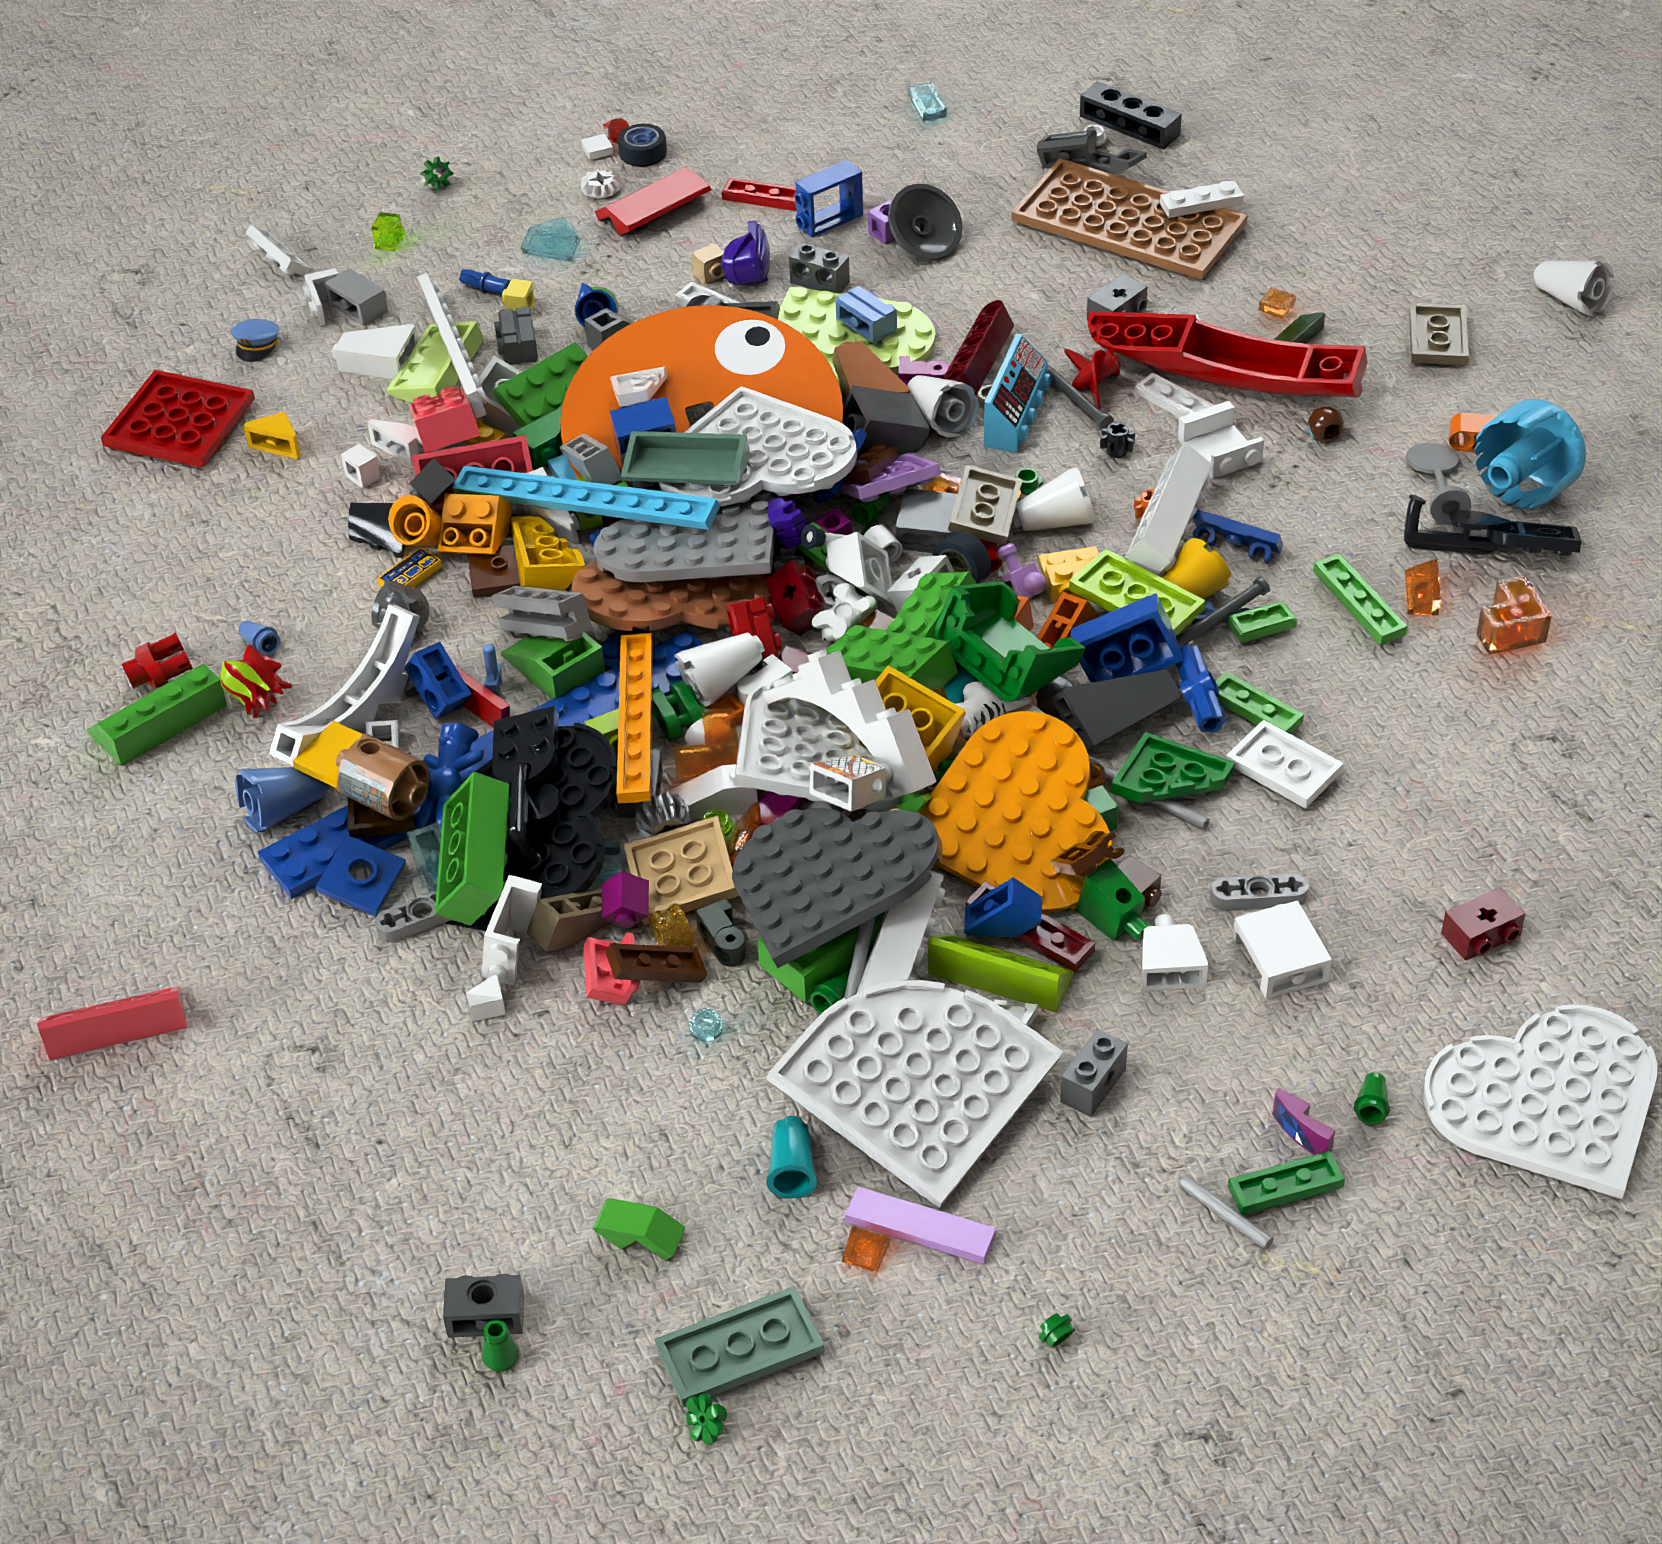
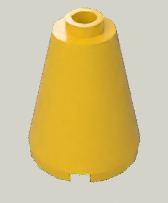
M1192 538L1182 546L1176 555V562L1161 578L1202 599H1206L1225 589L1230 584L1228 579L1231 577V572L1226 562L1215 549L1209 552L1203 547L1206 542Z

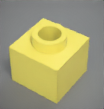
M511 279L507 289H504L502 293V304L505 305L506 309H513L515 311L516 308L529 307L532 310L535 304L533 281Z

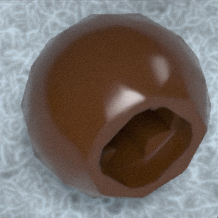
M1330 406L1321 407L1313 411L1307 426L1311 437L1324 443L1338 439L1343 431L1344 421L1341 413Z

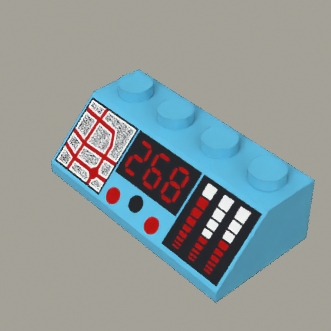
M1021 334L1015 335L984 402V447L1014 453L1018 452L1022 442L1025 443L1027 441L1029 425H1033L1035 422L1036 408H1041L1044 390H1049L1052 375L1048 374V361Z

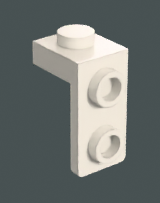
M336 268L304 275L306 286L302 287L306 303L308 302L311 317H317L320 326L326 325L321 300L328 299L325 282L338 275Z

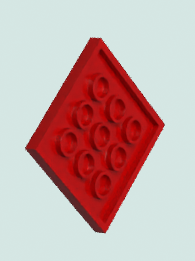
M154 370L101 436L102 444L109 448L203 468L255 400L254 391Z

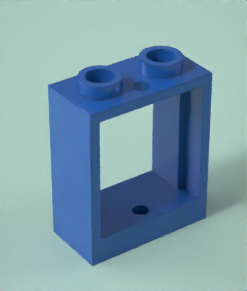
M842 161L795 181L796 224L809 236H817L863 216L862 171L850 161ZM839 185L840 201L814 212V195Z

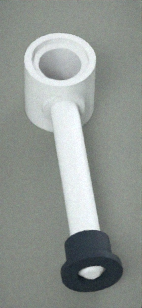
M806 525L801 532V543L804 548L813 549L814 547H822L826 543L847 535L825 533L823 529H817L814 525ZM875 525L864 534V537L888 552L889 565L896 562L901 556L902 544L885 526Z

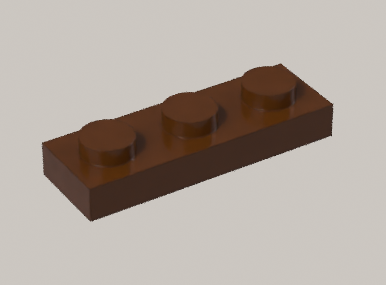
M879 444L869 447V451L860 455L852 470L842 478L843 485L872 481L898 458L896 446L886 448L885 444Z
M611 943L605 951L614 978L619 980L702 983L708 975L697 947Z

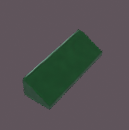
M1325 313L1300 315L1274 340L1307 344L1324 329Z

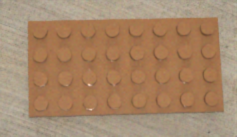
M1059 158L1012 211L1011 220L1025 226H1031L1048 233L1069 238L1073 241L1089 244L1095 248L1105 249L1118 255L1127 256L1202 280L1245 227L1248 215L1227 208H1219L1168 218L1160 205V194L1171 193L1170 191Z

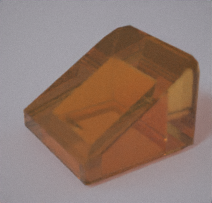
M852 1226L842 1262L878 1272L891 1238Z

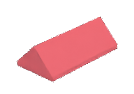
M526 435L412 455L415 477L433 458L455 478V481L463 466L525 474L533 471ZM451 487L445 494H455ZM445 494L431 509L434 511L443 509Z
M176 986L45 1016L37 1022V1026L49 1060L185 1029L187 1028L181 988Z

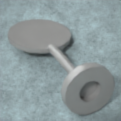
M1433 443L1418 444L1407 451L1406 461L1411 467L1424 473L1435 474L1440 490L1432 496L1429 503L1430 514L1435 521L1440 524L1451 525L1449 522V511L1471 510V499L1467 492L1460 487H1447L1442 474L1450 472L1457 467L1458 455L1455 451L1446 446Z

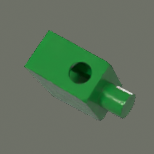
M1110 858L1100 864L1096 871L1085 876L1076 911L1111 940H1117L1128 932L1136 941H1140L1143 939L1144 929L1150 926L1141 917L1145 903L1144 896Z

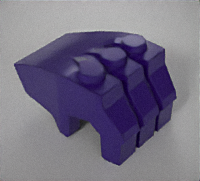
M781 497L770 500L768 506L769 524L774 529V533L781 546H785L788 550L801 545V532L808 525L801 511L795 509L792 500L785 502Z

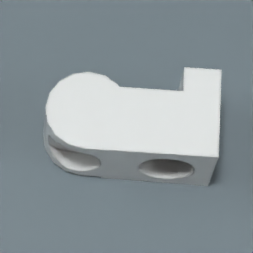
M771 654L763 660V668L753 675L742 677L738 681V700L745 706L747 696L753 688L759 684H762L764 687L773 684L774 680L787 676L793 678V670Z

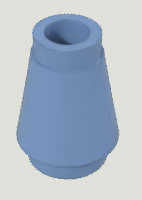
M249 620L244 621L239 626V635L261 655H271L278 649L280 638L274 628Z

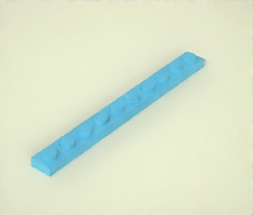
M463 466L452 487L455 494L500 496L508 502L705 530L710 529L720 508L715 498L472 466Z

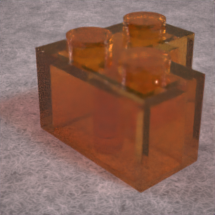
M1526 575L1497 581L1493 605L1481 607L1476 635L1489 655L1546 643L1552 615Z
M734 707L701 710L704 742L673 745L677 779L698 777L719 766L736 764L738 739Z

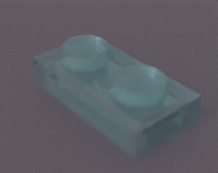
M932 82L908 86V96L922 121H934L938 118L947 117V108Z

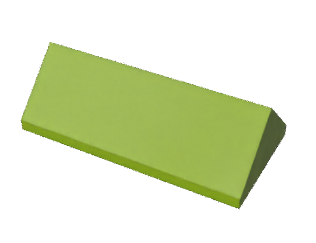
M948 933L930 936L928 941V974L1019 1002L1038 1004L1039 1008L1056 1013L1074 975L1072 970Z

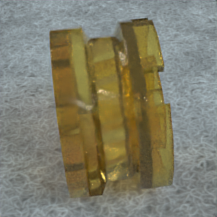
M677 903L670 904L669 908L665 909V911L656 910L649 913V923L658 946H693L694 940L691 927L684 912Z

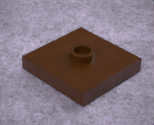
M514 544L500 546L495 555L468 554L473 598L494 595L513 586H520Z

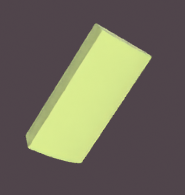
M477 321L454 322L471 361L484 340ZM436 323L429 324L387 388L389 395L414 403L413 399L419 396L430 395L431 398L441 395V390L455 386L458 382L459 377Z

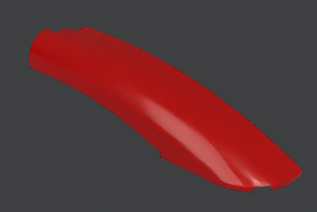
M1090 311L1088 315L1089 332L1098 345L1134 361L1179 376L1225 387L1285 395L1358 398L1363 391L1361 382L1368 364L1365 346L1304 344L1268 339L1219 327L1198 320L1196 315Z

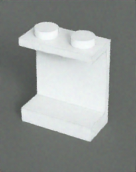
M1230 401L1179 417L1177 440L1182 445L1186 443L1212 463L1208 473L1212 479L1261 463L1263 459L1264 439L1259 437L1247 441L1234 427L1235 407Z
M512 875L508 876L484 935L483 978L488 979L491 976L498 975L499 983L515 985L519 939L506 936L508 928L527 933L526 931L538 899L541 898L542 883Z

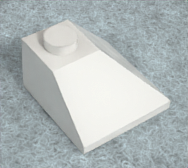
M858 532L826 543L828 554L826 556V564L832 573L853 584L868 595L873 596L888 607L894 606L887 592L892 587L887 551Z

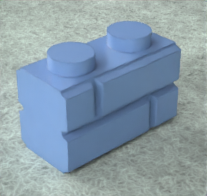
M858 285L849 290L848 293L845 292L836 298V319L875 344L884 339V336L887 337L896 332L897 310L892 304H886L877 298L873 292H868Z

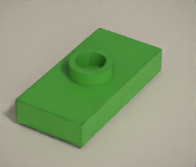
M1284 600L1230 615L1228 616L1227 624L1239 642L1244 643L1296 628L1297 619Z

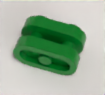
M683 680L669 685L670 695L665 696L661 689L652 691V716L669 742L682 738L681 727L687 726L689 729L695 722L708 715L705 706L697 703L693 687L686 685ZM673 706H675L676 710L680 715H676L675 711L672 708Z

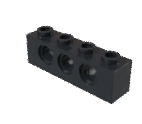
M1098 81L1080 95V117L1163 150L1180 136L1181 113Z

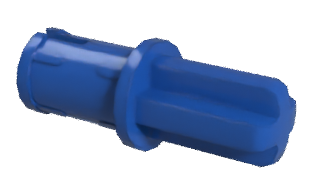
M463 269L459 278L461 283L477 287L483 293L488 291L498 295H502L503 290L507 289L511 281L495 277L487 271L480 273L469 269Z

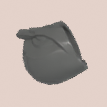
M384 581V586L379 590L371 612L373 626L380 629L388 605H397L420 616L415 634H417L424 627L429 617V603L426 596L415 587L402 585L395 581Z

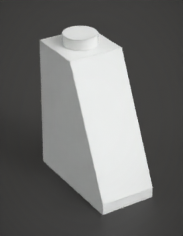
M407 324L343 333L339 342L333 347V358L336 360L338 371L394 379L418 343L415 325Z

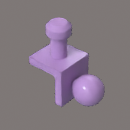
M1009 543L999 548L998 553L1000 557H1004L1010 570L1009 573L998 577L999 581L1006 582L1010 580L1018 596L1031 598L1047 590L1046 578L1043 574L1039 573L1035 562L1024 566L1020 565L1014 552L1017 550L1015 544Z

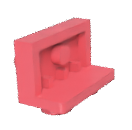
M626 933L620 944H635L634 934ZM588 937L583 945L586 998L625 1006L632 993L637 992L640 980L615 979L605 953L609 945L614 942Z

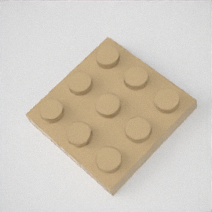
M718 816L624 845L630 873L649 880V916L642 920L644 925L672 917L674 914L679 915L682 911L685 913L725 898L730 899L739 896L732 880V864ZM674 903H677L678 905H674V907H675L674 910H675V911L673 912V904H674Z

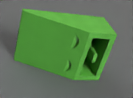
M585 632L581 633V638L567 642L563 638L547 639V636L531 637L529 635L501 652L503 658L551 699L558 698L571 689L605 672L602 646Z

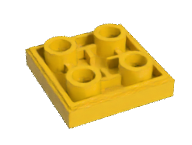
M333 721L292 761L294 769L336 788L339 769L336 766L337 755L342 749H349L364 734Z

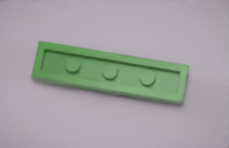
M1340 553L1314 562L1313 572L1380 645L1407 634L1408 626Z

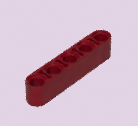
M1002 300L992 301L982 308L944 375V379L963 382L974 389L975 396L1015 325Z

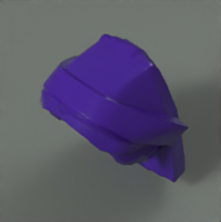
M748 221V233L735 238L724 249L721 266L725 272L726 279L733 285H753L768 281L770 246L764 229L756 221Z

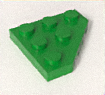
M1144 732L1111 782L1110 793L1121 796L1126 800L1144 803L1223 790L1233 773L1235 762Z

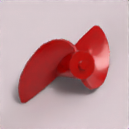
M1065 349L1064 353L1079 369V374L1074 378L1072 385L1078 391L1089 387L1095 406L1101 410L1098 383L1109 375L1119 376L1121 365L1118 361V355L1116 353L1113 354L1109 349L1107 351L1097 350L1094 352L1092 360L1075 351Z

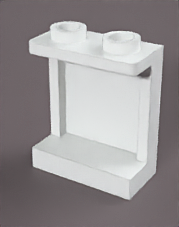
M1298 900L1235 917L1233 939L1236 944L1244 943L1262 976L1260 990L1265 999L1329 982L1332 958Z

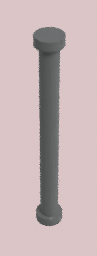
M1048 364V374L1052 375L1051 382L1091 416L1101 430L1102 428L1107 429L1113 423V417L1109 413H1103Z
M1258 577L1253 581L1252 586L1176 636L1179 647L1185 646L1257 596H1264L1269 593L1270 587L1267 581L1262 577Z

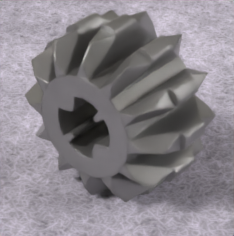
M667 791L660 796L654 794L651 801H645L643 805L636 808L635 824L641 836L647 838L689 825L691 813L688 805L685 804V801L681 799L679 794L670 795Z

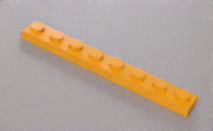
M652 633L621 635L617 758L618 804L651 801Z

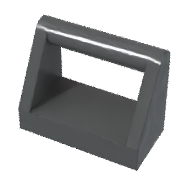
M1096 130L1045 135L1037 144V152L1042 168H1051L1059 158L1077 164L1092 163L1097 140Z

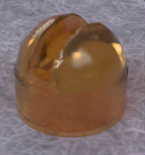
M1089 763L1090 781L1088 790L1101 785L1104 786L1106 781L1104 767L1098 763Z

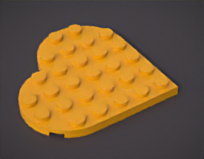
M1033 711L1007 713L982 725L967 741L932 791L931 801L919 813L927 817L934 824L942 841V858L940 862H935L934 865L976 888H979L985 881L998 887L1014 877L1042 896L1041 913L1045 915H1052V912L1071 908V910L1077 908L1085 877L1081 878L1080 876L1056 872L1050 860L1076 843H1082L1094 831L1109 832L1108 826L1099 812L1083 800L1090 781V764L1086 747L1078 734L1058 718ZM1112 840L1109 841L1108 845L1112 846ZM1105 857V859L1097 863V866H1099L1109 858Z

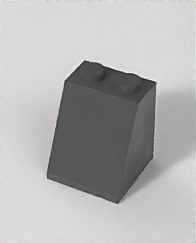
M852 385L843 405L842 424L846 425L851 432L861 428L867 433L857 454L856 461L860 455L869 451V447L879 444H885L886 448L896 446L898 456L917 452L920 450L924 440L928 438L930 427L912 394Z

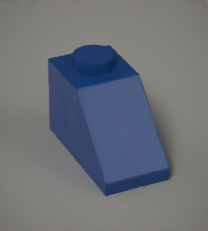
M1012 877L965 906L964 933L968 936L1018 937L1041 923L1042 896Z

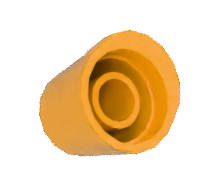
M405 495L393 503L389 511L388 520L391 533L398 542L422 548H433L438 545L442 515L431 509L424 500L415 495Z

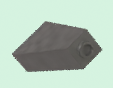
M1168 669L1067 687L1054 695L1051 700L1064 723L1078 734L1086 750H1089L1183 697L1180 692L1177 680L1170 675Z

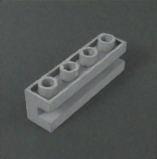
M513 586L491 596L494 607L509 609L510 614L498 618L501 630L513 631L515 635L528 633L531 637L542 635L547 636V639L563 638L567 642L581 638L582 632L592 629L583 593Z

